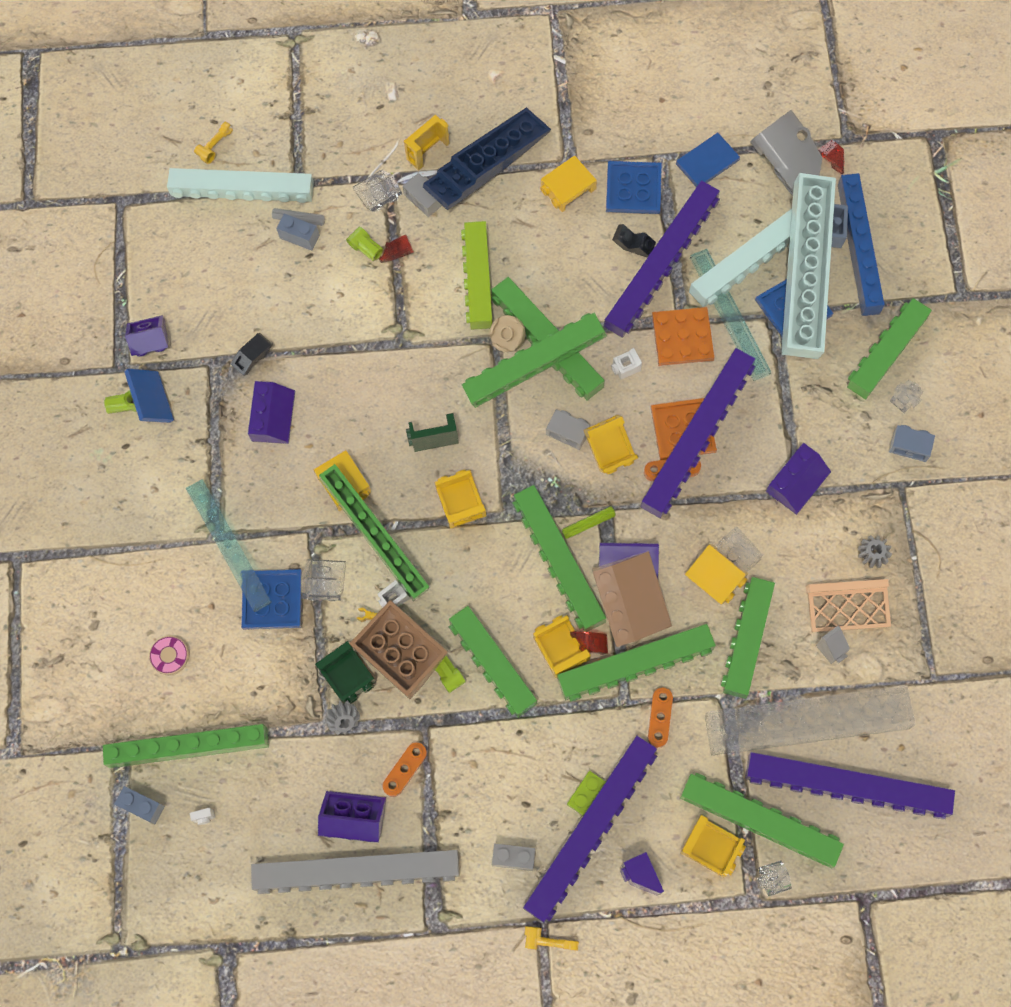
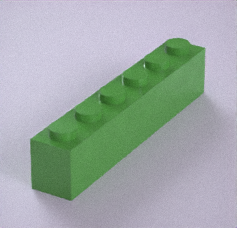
M914 298L910 303L905 302L900 309L901 315L899 317L895 316L889 324L891 328L883 331L879 337L881 341L878 344L874 343L870 348L869 353L871 354L869 357L866 358L864 356L858 365L860 367L857 372L854 370L848 377L850 382L847 388L866 400L927 320L932 310Z
M752 577L750 582L745 584L743 593L746 594V599L741 601L739 612H742L741 619L737 618L734 630H737L736 638L732 637L730 649H733L732 656L727 657L725 667L728 668L727 675H723L720 685L724 687L723 693L743 699L748 697L775 586L774 582Z
M469 606L449 618L450 626L448 627L454 636L458 634L461 638V646L466 652L468 650L473 655L471 659L476 667H482L484 678L488 683L492 682L496 687L494 691L500 699H505L507 702L505 706L510 714H515L519 718L536 706L537 700Z

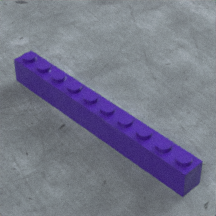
M702 180L700 181L605 318L604 327L622 338L626 333L629 334L634 327L633 322L635 319H640L644 312V306L651 303L655 290H660L664 277H668L673 270V264L680 261L684 248L688 249L693 235L696 236L699 233L701 223L708 220L712 207H717L720 198H718L720 190Z
M735 348L641 502L642 509L660 519L663 514H668L672 507L670 502L673 498L677 499L682 490L679 488L682 482L686 483L691 476L690 469L692 466L695 468L701 459L698 457L701 451L705 452L710 444L708 439L710 436L714 437L719 429V426H717L719 421H724L728 414V406L734 405L738 398L736 393L738 390L742 391L747 383L745 378L747 375L751 376L754 372L756 358Z
M639 736L635 737L523 907L525 911L543 923L546 920L551 921L556 913L554 907L558 902L562 904L568 895L565 890L569 884L573 886L579 878V875L576 873L580 867L585 869L591 859L588 855L592 849L596 852L602 842L599 838L603 832L607 834L613 826V823L610 821L614 815L617 817L624 809L622 803L625 798L630 800L636 790L633 786L637 781L641 783L646 775L644 769L648 764L652 766L658 757L655 754L657 748Z
M753 752L748 755L745 779L750 780L751 784L762 785L763 782L777 789H782V786L790 787V791L799 793L806 790L811 791L810 794L814 796L827 794L831 795L832 799L843 800V798L851 799L852 803L856 804L870 802L873 807L884 808V805L891 806L892 810L905 812V809L912 810L915 815L925 816V813L933 814V818L946 819V817L953 815L955 790Z

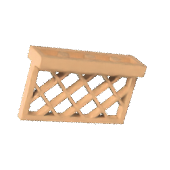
M888 579L807 585L806 594H808L811 632L833 630L838 626L833 620L839 613L848 619L844 626H839L841 630L891 627L887 587H889ZM876 592H882L883 601L879 606L870 599ZM855 594H860L865 598L860 607L851 601ZM836 595H840L846 600L840 608L831 602ZM820 596L826 601L820 610L814 605L813 597ZM867 601L876 607L870 616L862 610ZM848 602L857 609L851 617L842 611ZM828 604L837 610L831 619L822 612ZM878 610L885 615V623L878 624L873 619ZM858 612L868 618L863 625H858L852 620ZM819 615L828 620V623L822 628H816L815 619Z

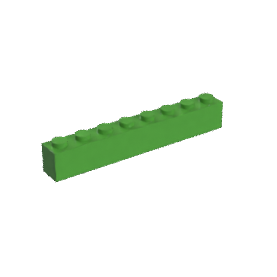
M509 277L491 289V300L493 303L503 309L504 315L514 316L522 321L527 339L531 344L548 338L547 336L552 332H559ZM579 352L552 366L556 371L559 370L563 374V379L566 383L572 384L575 387V392L578 396L584 397L587 401L604 388L605 380Z
M595 312L583 315L581 320L567 324L559 332L550 333L547 336L548 338L532 343L530 348L517 351L514 354L515 356L509 359H502L495 367L484 369L481 372L482 374L466 379L462 387L474 408L607 337Z
M334 464L319 475L320 481L414 602L429 590L428 584L339 468Z
M535 485L514 494L513 507L517 513H521L523 517L521 521L525 529L529 528L531 541L534 545H538L541 550L538 553L542 561L548 563L549 568L547 570L552 579L556 578L558 582L556 587L561 596L565 595L567 599L565 602L570 613L574 612L576 616L574 620L579 630L583 629L584 633L606 623V617Z
M705 624L558 674L557 679L565 701L570 699V702L581 699V695L586 693L594 695L599 693L601 688L607 687L611 689L617 687L619 682L625 680L626 682H632L638 679L637 676L645 674V676L656 673L657 669H670L677 662L687 663L694 660L693 657L708 656L712 654V650H714L716 645L708 625Z
M264 724L105 744L103 745V764L108 768H117L269 748L268 731Z
M690 774L680 799L831 869L836 866L844 846L843 843L839 842L840 838L832 834L826 836L820 833L821 830L812 825L806 827L801 824V820L790 816V818L782 816V812L775 808L769 810L763 807V803L758 800H747L744 798V794L735 790L730 792L721 783H710L701 774Z

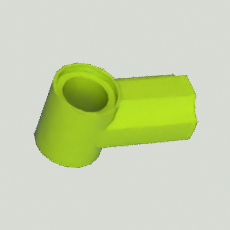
M359 226L346 239L347 243L354 250L361 251L370 260L375 261L381 257L383 248L373 241L362 227Z
M130 390L125 394L105 397L104 406L108 414L130 410L137 412L135 404L131 403L133 398Z
M445 656L435 671L440 676V680L446 690L451 693L466 683L459 670Z

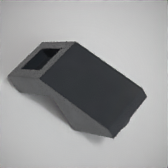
M624 224L618 225L612 239L623 250L648 258L656 245V241L647 233L634 234Z
M257 333L238 350L231 365L243 376L248 375L257 360L264 359L273 344L261 333Z

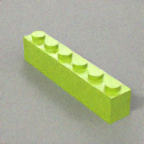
M486 221L464 222L461 238L465 240V246H462V255L466 257V262H463V272L467 273V279H464V289L468 290V295H465V306H469V312H466V323H470L471 330L490 329L492 325Z

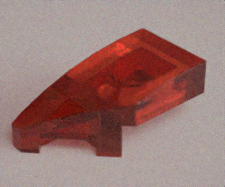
M831 139L819 148L818 151L823 158L831 162L834 170L844 174V149Z
M405 234L390 243L386 242V248L379 260L381 263H385L413 253L414 250L408 236Z
M582 631L570 632V636L576 638L580 644L579 649L581 652L587 649L589 653L608 654L607 634Z

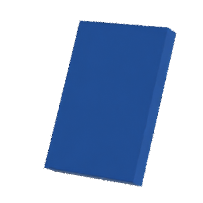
M717 132L678 159L676 165L697 187L701 180L708 183L740 160V156Z
M127 369L124 371L139 420L171 423L174 418L159 372L139 369Z

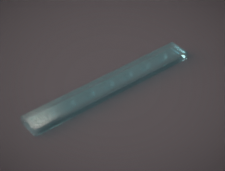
M707 249L690 255V259L699 277L716 266ZM730 292L725 295L721 293L713 304L736 348L756 358L754 362L756 368L751 375L753 381L770 375L771 370Z
M203 479L187 487L188 494L253 611L256 612L272 603Z

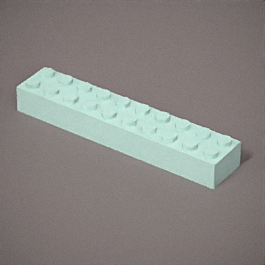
M799 173L794 181L782 355L819 359L824 353L836 178Z

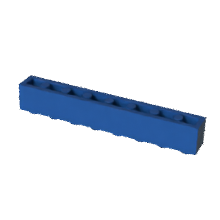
M860 174L841 175L838 183V192L841 205H848L847 240L861 315H879L885 304Z

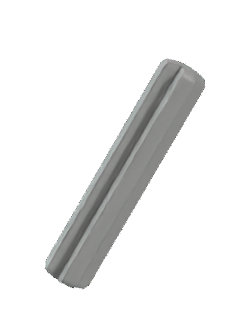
M278 208L272 210L273 219L281 220L285 213L313 225L322 226L325 222L324 215Z

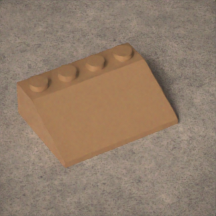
M649 551L592 568L616 647L635 642L672 626Z
M391 600L349 643L409 700L426 683L448 654V651Z

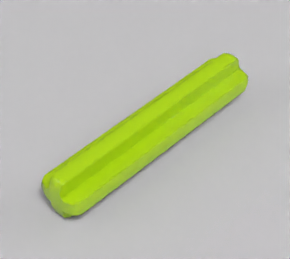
M608 507L563 528L562 534L565 539L573 537L615 517V510L613 507Z

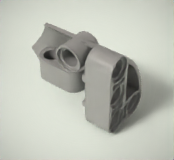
M792 110L750 141L760 156L765 154L774 166L777 177L792 196L794 181L799 173L820 175L822 156L811 138L809 129L802 125ZM798 132L804 134L805 139L803 141L798 139Z

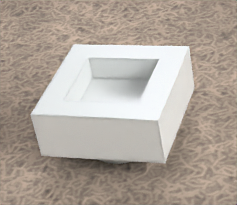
M206 808L191 812L190 818L192 822L203 825L210 823V819L215 818L213 809Z

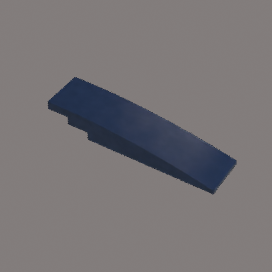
M526 107L451 156V161L439 168L435 176L424 182L423 188L445 209L449 210L545 137L551 131V128Z

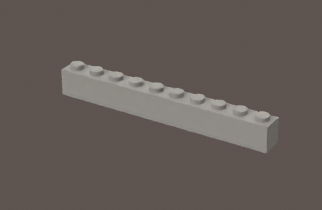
M458 850L251 864L252 890L257 891L258 894H270V890L278 889V893L291 892V888H299L300 892L311 891V887H319V890H331L334 885H340V889L352 888V884H360V887H372L373 883L381 882V886L393 885V881H402V884H414V880L422 879V883L435 882V878H443V882L455 881V877H460Z

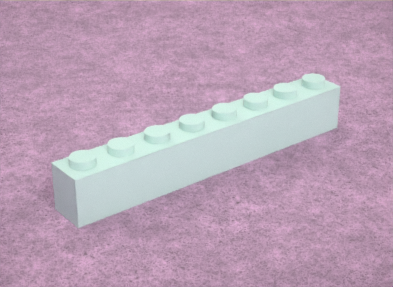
M169 168L167 189L170 195L176 198L192 197L197 199L207 197L210 199L279 200L281 202L297 201L300 203L312 202L314 187L312 174Z
M792 209L691 283L689 293L702 307L708 304L712 305L718 299V296L722 293L724 295L728 293L734 284H740L746 278V275L756 272L759 265L763 262L765 264L768 263L775 253H781L787 247V244L790 243Z

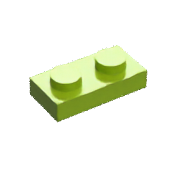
M589 770L567 803V806L584 816L606 781Z

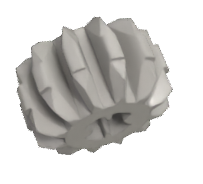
M870 535L867 540L863 539L861 541L862 545L858 547V551L861 553L858 555V558H864L862 563L865 565L868 562L870 568H873L874 565L877 568H881L882 564L886 565L889 562L887 558L892 556V553L889 552L891 546L885 545L887 539L880 541L879 535L875 539Z
M340 700L338 705L332 704V709H327V716H325L329 730L331 732L335 731L337 735L341 732L346 735V732L349 730L353 732V727L358 726V720L360 719L356 706L350 704L348 700L344 704Z

